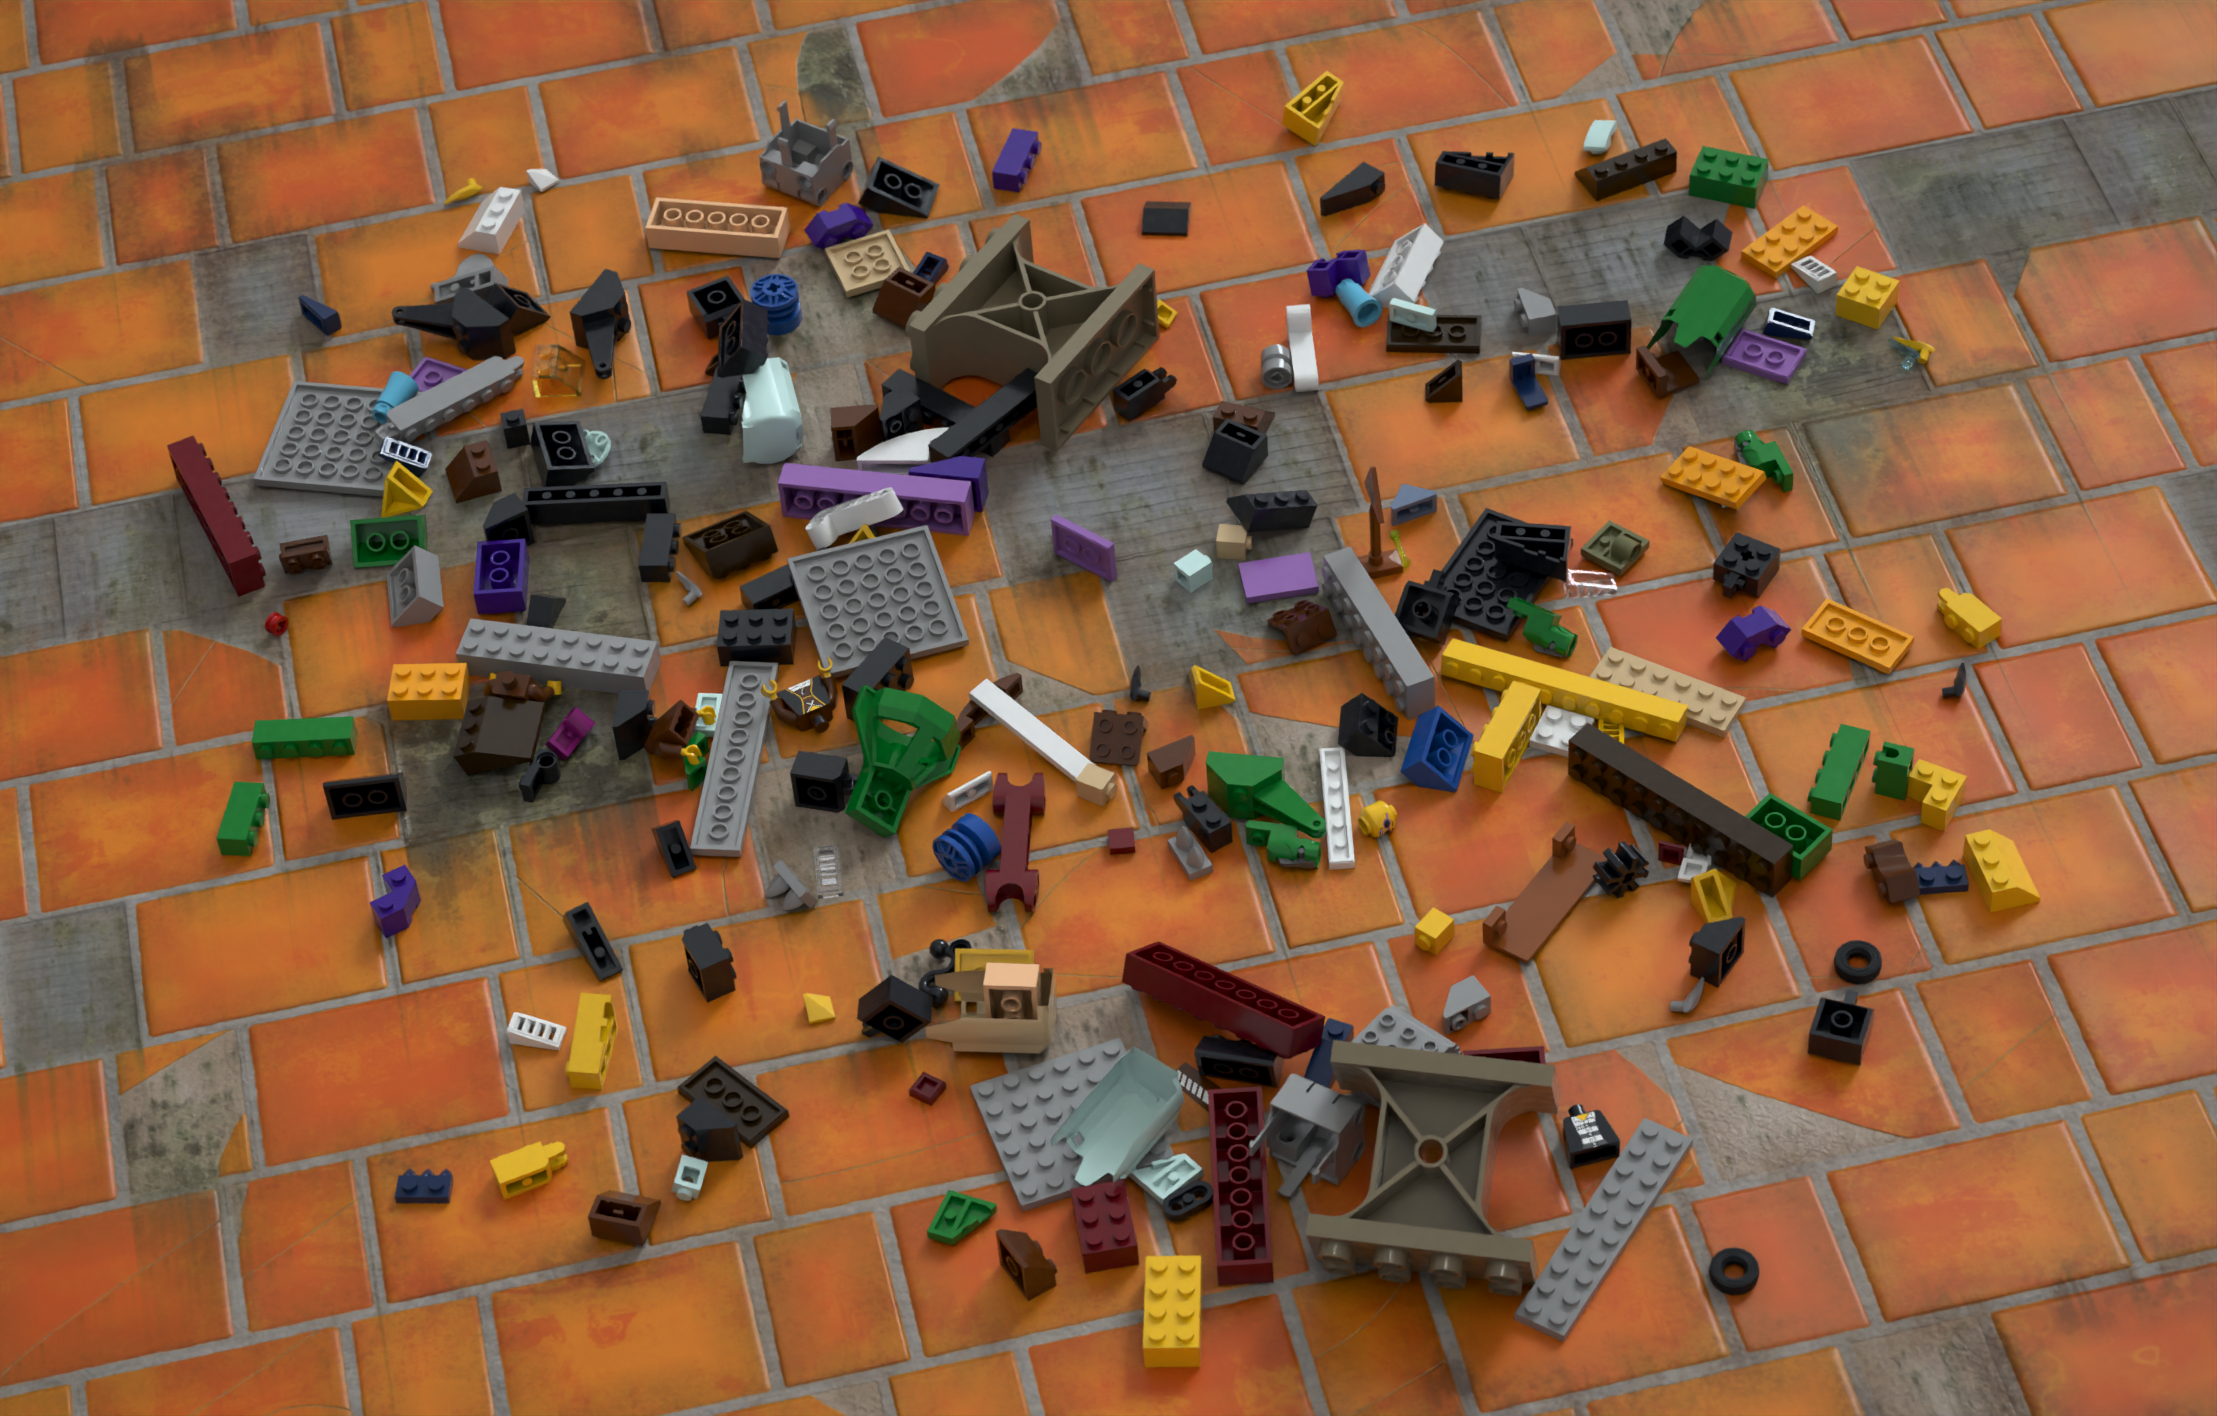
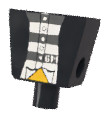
M1581 1104L1570 1107L1568 1110L1570 1117H1566L1563 1120V1138L1570 1170L1618 1158L1620 1155L1619 1137L1602 1112L1599 1110L1586 1112Z

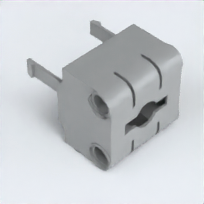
M784 100L777 108L780 115L781 129L767 143L765 151L759 156L762 184L820 207L824 205L826 200L853 172L854 165L850 141L848 138L836 133L837 123L835 119H832L826 125L827 130L799 119H795L790 124L787 101Z
M1292 1073L1270 1103V1113L1266 1126L1254 1141H1250L1249 1156H1253L1266 1139V1147L1270 1148L1271 1157L1296 1167L1278 1190V1194L1289 1199L1294 1195L1295 1190L1308 1173L1312 1174L1313 1184L1318 1183L1322 1178L1335 1185H1339L1363 1154L1365 1148L1366 1104Z

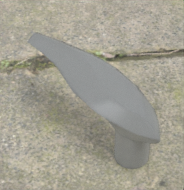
M676 571L679 580L689 592L682 601L687 606H690L697 598L702 596V592L689 578Z
M1701 977L1684 1001H1671V1011L1689 1013L1696 1007L1704 986L1703 977Z

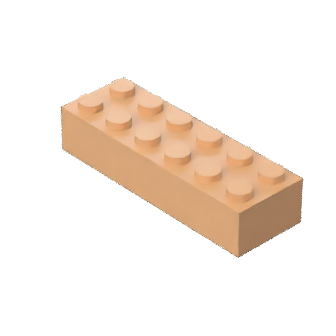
M657 197L645 227L649 248L781 258L791 228L788 208Z

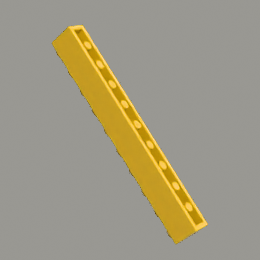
M1452 638L1442 653L1440 674L1500 692L1509 689L1513 681L1541 689L1542 704L1597 720L1605 719L1604 722L1611 724L1621 723L1624 724L1625 728L1674 742L1678 740L1686 726L1688 705L1454 638Z

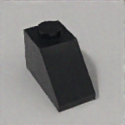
M523 409L500 413L507 449L530 445Z
M673 820L651 828L658 850L672 877L696 869L679 820Z

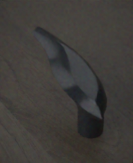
M1961 663L1957 677L1954 680V686L1942 688L1943 698L1960 697L1964 693L1966 686L1964 663Z
M1138 665L1132 676L1130 698L1132 701L1141 699L1149 702L1151 692L1140 689L1142 686L1140 682L1141 671Z

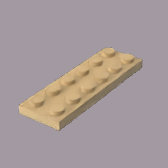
M1613 647L1608 649L1590 675L1591 678L1688 705L1687 724L1723 738L1746 705V697Z

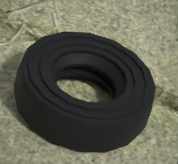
M1855 940L1844 943L1837 949L1834 957V966L1836 973L1846 982L1866 984L1873 981L1879 975L1882 959L1879 950L1869 942ZM1859 956L1865 958L1868 961V965L1864 968H1854L1848 964V960L1851 957Z
M1736 1247L1725 1248L1717 1252L1711 1260L1709 1266L1710 1280L1716 1289L1725 1294L1741 1295L1747 1293L1757 1284L1759 1278L1758 1262L1745 1249ZM1730 1264H1737L1743 1267L1745 1274L1740 1278L1733 1279L1727 1277L1723 1270Z

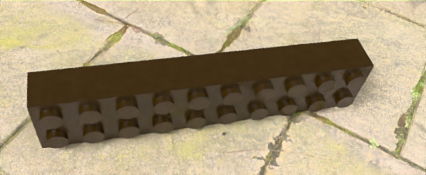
M1589 723L1568 740V774L1574 780L1582 782L1594 792L1607 797L1614 804L1620 805L1630 811L1635 817L1650 823L1655 829L1663 831L1675 841L1681 842L1687 847L1691 844V848L1695 853L1703 854L1706 857L1708 855L1712 856V862L1716 866L1724 868L1734 874L1736 878L1744 880L1754 886L1759 892L1765 893L1772 898L1792 879L1794 848L1792 844Z

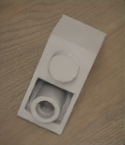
M1518 288L1517 298L1514 299V307L1516 313L1520 312L1521 326L1526 328L1529 337L1556 332V312L1551 300L1529 290Z
M1474 975L1452 985L1443 1012V1032L1446 1035L1455 1030H1460L1465 1025L1477 1019H1482L1491 1013V996Z

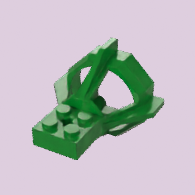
M868 685L860 688L852 709L863 753V766L845 814L883 838H886L896 833L911 791L953 772L961 751V746L958 744L961 736L955 716L924 695L887 687L875 691ZM880 720L902 722L917 728V731L913 737L891 729Z

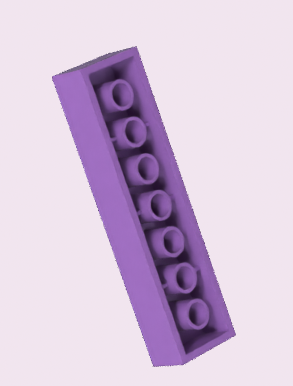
M784 463L778 480L783 517L812 520L817 513L826 508L889 487L893 488L903 507V511L890 519L869 526L908 530L928 525L930 532L969 536L975 517L970 481Z

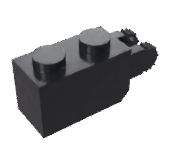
M1163 367L1153 372L1143 369L1113 389L1114 410L1128 421H1131L1165 399V393L1175 386L1177 379L1173 375L1166 377L1167 372Z
M1191 785L1186 789L1190 798L1186 799L1179 792L1174 794V802L1183 812L1185 824L1210 853L1233 842L1231 821L1204 791L1199 792Z

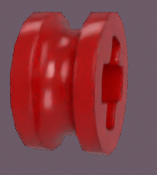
M278 612L271 613L266 619L265 630L278 637L283 635L288 627V618Z

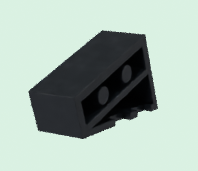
M1497 521L1495 534L1496 560L1566 582L1571 549V526Z

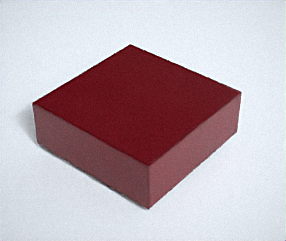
M1133 827L1108 830L1110 855L1135 853Z
M923 1072L909 1089V1095L932 1106L946 1089V1082Z

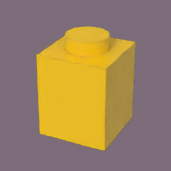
M1434 907L1415 926V944L1422 950L1429 951L1434 955H1437L1455 936L1454 919Z

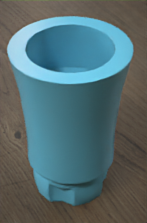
M1345 279L1337 285L1336 294L1357 326L1367 327L1379 319L1382 313L1381 303L1370 296L1359 284L1354 283L1351 279Z
M392 372L384 390L375 402V406L371 411L372 417L377 422L385 424L387 422L388 410L412 399L419 392V387L415 380L405 373Z

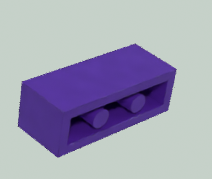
M1012 128L992 171L994 189L1020 192L1023 184L1027 183L1028 173L1030 169L1034 168L1036 155L1040 154L1042 148L1038 132Z

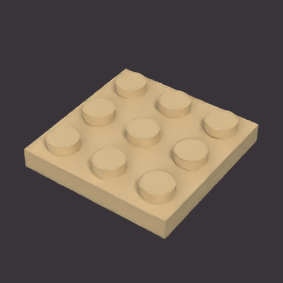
M889 229L825 248V255L847 298L881 288L884 280L898 267L911 272Z

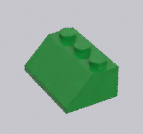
M426 514L350 520L354 568L396 565L414 545L427 551Z

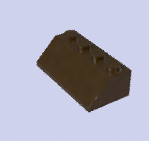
M1665 138L1575 171V176L1597 202L1675 173L1677 169V151Z

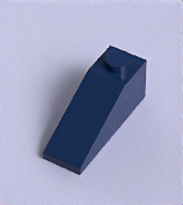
M1328 1018L1323 1028L1321 1045L1314 1048L1304 1078L1329 1089L1332 1088L1336 1081V1076L1330 1062L1333 1040L1351 1042L1354 1039L1353 1025Z

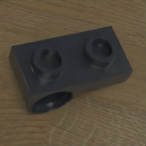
M539 748L533 761L529 762V768L519 782V789L522 791L524 801L533 803L543 784H554L560 779L561 772L557 755L554 752Z

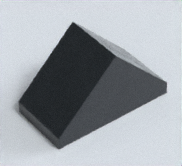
M531 594L526 625L553 629L566 603V598L546 594Z

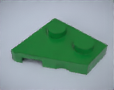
M948 1190L927 1230V1236L930 1239L954 1245L996 1214L997 1204Z

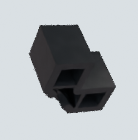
M1682 216L1667 226L1664 245L1682 259H1689V256L1703 257V261H1714L1729 251L1732 232L1718 219L1699 229L1688 218Z

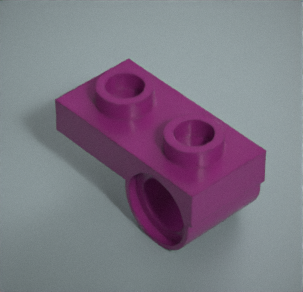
M574 707L569 711L545 745L564 761L569 757L580 740L592 729L595 722L580 709Z

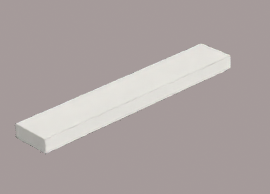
M987 678L969 693L971 700L1075 783L1076 778L1088 763L1095 765Z
M1345 748L1319 749L1329 870L1355 868Z

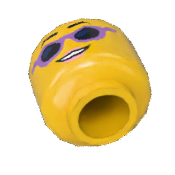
M1379 800L1361 809L1358 824L1365 835L1378 838L1395 829V819L1398 818V815L1392 805Z

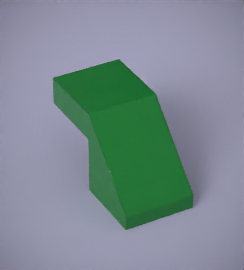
M699 731L689 740L686 746L688 747L693 744L698 746L702 753V756H697L699 763L691 765L687 757L684 756L688 788L691 791L704 781L707 770L706 759L703 758L709 752L707 737Z

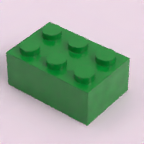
M1702 146L1689 176V195L1755 209L1768 180L1769 159Z
M1769 793L1745 816L1794 846L1792 876L1798 880H1801L1831 851L1833 829L1772 793Z

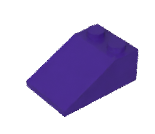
M959 456L909 468L910 476L970 481L975 512H983L989 493L985 458Z

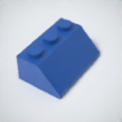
M1438 705L1418 716L1400 772L1418 787L1455 792L1457 791L1474 735Z

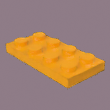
M1803 205L1741 251V258L1777 279L1791 268L1792 263L1805 258L1838 233V226Z
M1688 446L1660 478L1664 485L1738 510L1766 480V475L1762 470Z
M1828 598L1804 625L1801 632L1803 637L1888 675L1914 644V636Z

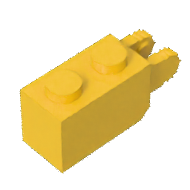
M1943 588L1938 592L1940 601L1937 603V607L1944 614V622L1949 628L1959 633L1966 642L1980 649L2001 635L2002 618L1973 594L1963 593L1959 596L1949 588Z
M537 1142L490 1160L493 1175L503 1199L511 1198L550 1183L553 1178L552 1171L560 1169L568 1163L569 1158L565 1154L566 1146L562 1142L550 1143L542 1146L541 1142Z

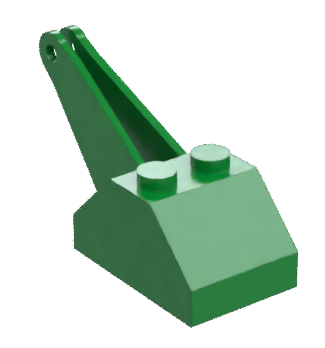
M1208 751L1206 759L1208 796L1228 817L1255 820L1265 815L1283 824L1298 826L1299 831L1312 838L1318 839L1325 836L1326 821L1285 782L1284 758Z

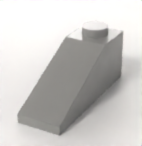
M491 266L435 283V303H454L455 293L465 287L485 300L494 283L508 286V278L496 266Z

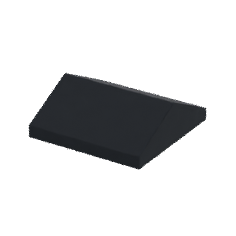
M1146 201L1143 208L1142 235L1188 236L1191 202Z

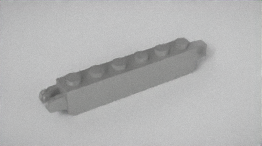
M494 356L388 410L387 422L375 430V438L381 444L386 436L404 443L411 442L418 436L434 430L437 426L452 421L460 414L469 412L484 402H489L493 397L501 393L508 392L514 387V381L523 375V358L513 356V358L504 361L501 357Z

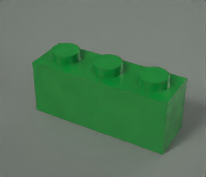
M234 782L216 838L221 855L251 856L253 847L257 846L258 831L264 825V812L270 805V795L266 793L264 783Z

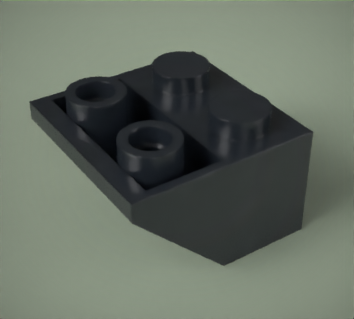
M904 385L884 395L880 415L883 442L904 434L924 430L920 398Z
M1227 418L1214 432L1202 467L1243 484L1268 456L1267 435Z
M1361 693L1341 706L1338 744L1355 756L1393 757L1396 752L1398 717Z

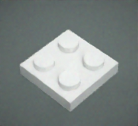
M1547 705L1529 739V747L1568 758V740L1587 723L1594 726L1595 718Z

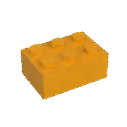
M467 663L393 664L387 698L392 721L463 719L471 687Z

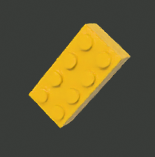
M1513 681L1509 689L1503 691L1499 707H1494L1491 721L1489 724L1484 725L1479 742L1476 741L1471 750V756H1474L1471 772L1474 773L1475 785L1503 793L1527 750L1529 739L1541 718V689Z
M1146 1256L1143 1329L1145 1367H1201L1203 1290L1201 1256Z

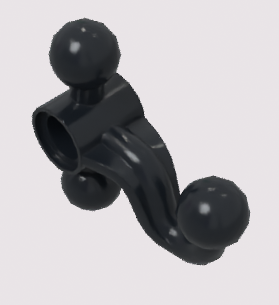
M936 939L930 944L929 951L932 957L935 959L951 958L948 967L929 971L919 981V990L933 997L932 1004L935 1006H941L947 1002L948 991L939 986L930 988L929 984L935 982L934 975L955 972V948L972 949L970 942L965 939H957L950 945L943 939Z

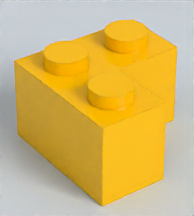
M1919 759L1908 778L1907 797L1922 802L1920 823L1945 831L1965 797L1967 776Z

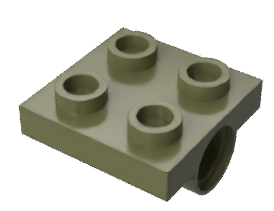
M1609 520L1581 548V556L1621 576L1649 548V540Z

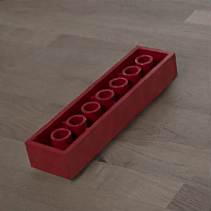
M193 435L167 445L176 479L238 597L265 587L263 577L266 576V572L262 563L258 562V560L262 559L257 546L252 547L254 542L249 531H244L246 527L242 517L236 516L238 512L234 502L228 501L230 500L228 491L225 486L221 487L222 481L218 472L213 473V463L210 457L205 458L207 454L203 444H198Z
M1159 941L1126 953L1122 982L1131 986L1135 991L1147 993L1157 1001L1171 1004L1176 1010L1186 1011L1198 1020L1208 1021L1214 1024L1216 1028L1234 1033L1237 1038L1247 1039L1255 1043L1257 1047L1271 1050L1284 1059H1291L1321 1045L1325 1016Z
M1262 1086L1208 1090L1218 1285L1274 1282L1265 1140L1254 1155L1249 1156L1250 1141H1254L1264 1128Z

